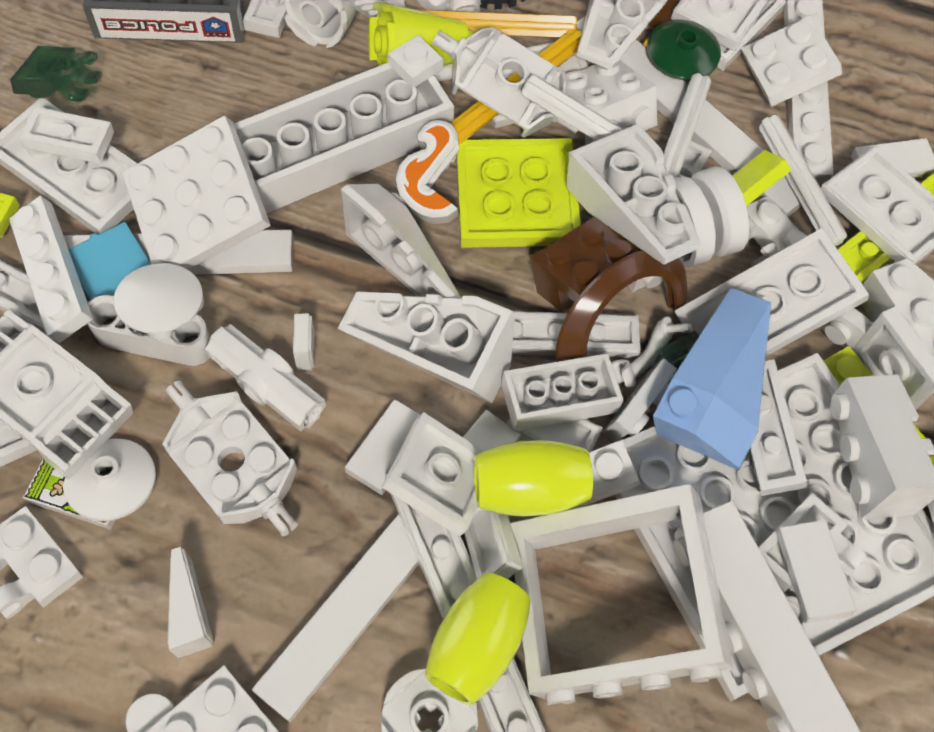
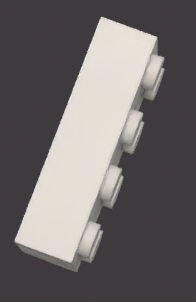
M608 353L506 370L503 372L501 381L514 432L615 414L619 412L624 401Z

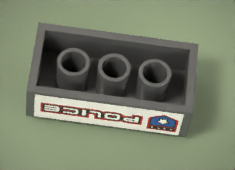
M84 0L83 9L94 38L243 43L245 31L243 18L247 11L248 0Z

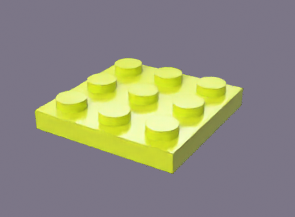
M572 138L465 140L462 144H459L456 164L461 248L548 246L581 225L579 202L567 189L569 152L573 151Z

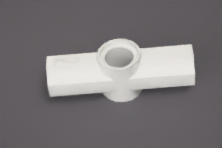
M231 324L227 327L221 326L211 335L210 341L205 348L207 355L219 364L222 369L236 378L240 388L253 401L261 406L269 405L300 432L310 428L320 418L321 412L326 407L325 399L298 379L289 364L279 354L269 348L265 351L262 350Z

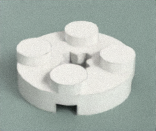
M426 669L415 670L404 675L393 684L386 694L381 712L382 732H422L416 725L421 721L418 711L424 707L429 712L435 709L441 711L442 716L438 720L441 728L437 732H476L477 703L467 705L443 693L425 678ZM426 729V730H424L423 732H432V731H431L430 729Z

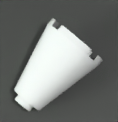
M280 0V5L284 3L287 14L284 16L287 25L297 37L312 46H316L319 43L327 45L325 48L333 47L343 39L357 13L356 9L342 0Z

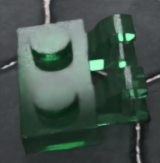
M37 46L10 78L13 94H26L32 98L40 99L53 96L56 91H59L71 101H84L90 93L89 89L78 88L72 81L85 84L97 83L101 77V72L90 71L85 67V64L93 65L98 59V55L92 51L76 53L75 48Z

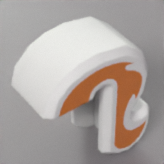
M436 120L429 122L419 131L417 139L422 150L408 155L400 164L396 183L400 197L414 216L431 224L450 223L459 216L458 209L430 188L459 152V144L455 128L446 121Z

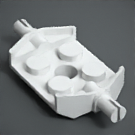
M494 27L482 28L466 40L462 38L460 42L439 30L432 45L449 54L451 59L454 60L452 94L455 95L459 88L523 128L524 130L521 134L523 138L550 125L551 122H558L574 132V134L577 133L578 130L527 99L521 93L524 84L531 75L540 77L565 93L566 77L563 70ZM505 69L516 71L521 81L517 83L507 81L503 77L502 71Z
M182 381L174 382L176 390L172 385H169L166 389V394L179 407L180 412L162 444L169 456L223 524H241L263 517L265 520L268 518L273 523L281 536L289 534L285 524L293 531L298 523L284 509L282 500L291 488L297 471L296 463L293 458L289 459L242 403L237 391L197 399L190 394ZM238 453L244 456V463L238 470L229 472L221 468V462L226 455Z

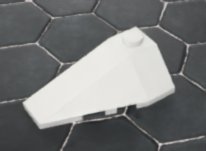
M356 292L337 329L463 391L492 403L501 386L503 372L509 370L511 366L515 313L477 296L442 298L440 295L426 294V297L403 296L400 293Z

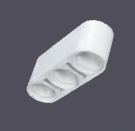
M101 295L88 302L93 319L87 324L96 340L106 348L193 366L203 364L210 358L205 351L210 341V334L205 321L197 314L187 324L174 330L170 337L163 340H154L148 334H143V332L128 327L119 319L114 308V296ZM115 319L112 323L103 325L107 320ZM199 336L193 342L183 343L188 337Z

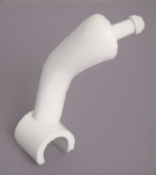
M669 316L660 319L654 327L645 350L635 361L630 364L628 360L622 359L611 363L618 384L624 382L626 387L636 386L635 379L659 361L673 333H689L692 329L691 324H673Z

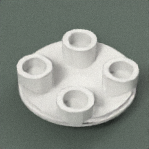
M158 263L138 268L120 282L114 294V308L119 319L128 327L147 333L154 340H163L170 337L174 330L191 321L204 306L203 291L197 277L189 270L174 264Z

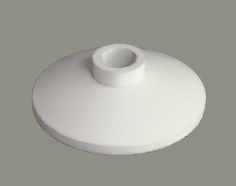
M108 439L69 480L65 477L63 483L64 495L69 505L78 514L87 519L95 521L117 520L133 513L146 502L155 485L156 469L150 454L139 444L126 439ZM113 468L108 475L100 476L103 471Z

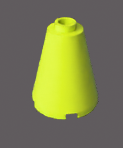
M377 2L372 7V9L378 10L377 17H370L368 23L369 59L377 60L378 66L388 63V53L419 35L443 58V65L453 63L454 60L451 59L449 54L432 45L439 30L458 42L462 38L466 40L473 33L471 30H468L466 23L386 2Z

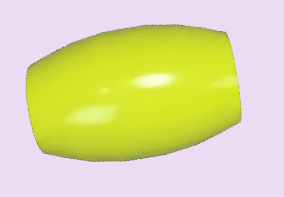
M517 441L499 445L474 456V489L478 508L503 515L539 516L566 511L590 501L592 498L593 471L589 452L585 448L558 441Z
M490 572L484 573L463 591L450 607L440 624L431 645L425 678L440 691L467 705L476 703L501 678L520 646L529 616L531 603L529 595L518 585L500 575Z

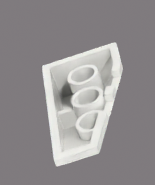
M590 0L576 56L611 70L668 0Z
M638 124L570 151L567 189L588 213L644 250L663 265L700 248L701 241L684 204L680 203L676 194V182L673 175H668L665 168L664 154L656 142Z
M347 184L341 189L345 231L350 239L416 296L426 297V294L440 295L442 298H461L408 210L404 200L394 192L390 194L380 184Z

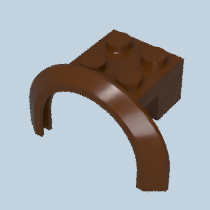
M596 217L591 218L530 257L537 293L562 313L571 307L558 335L556 362L587 357L588 339L598 316L616 294L639 279L650 276L662 277L665 284L668 308L675 305L676 310L684 306L687 301L686 271L679 258L663 265Z

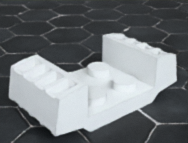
M8 309L0 318V420L37 449L50 466L69 480L133 415L132 406L91 369L34 325L28 324Z

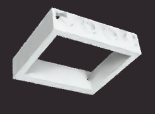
M690 484L510 523L523 567L515 573V582L531 599L527 626L522 638L530 695L546 699L547 705L558 703L571 704L576 702L575 694L593 691L594 698L615 697L623 694V686L640 684L641 690H658L670 687L671 678L689 675L691 682H707L711 678L721 677L720 670L734 668L701 499ZM682 519L706 648L551 675L535 550Z

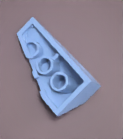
M734 288L729 289L673 376L653 415L658 436L736 470H740L758 433L771 302Z

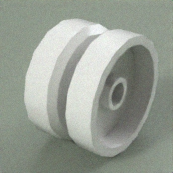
M715 166L698 171L691 178L685 176L674 178L676 194L680 203L686 206L701 241L699 249L679 258L684 268L711 260L712 256L720 258L744 250L749 237V218L742 191L734 177L725 168Z

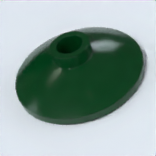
M670 20L658 25L652 31L647 43L648 56L653 65L663 74L682 81H690L692 75L700 73L702 76H709L718 66L721 57L720 44L714 34L704 26L689 20Z

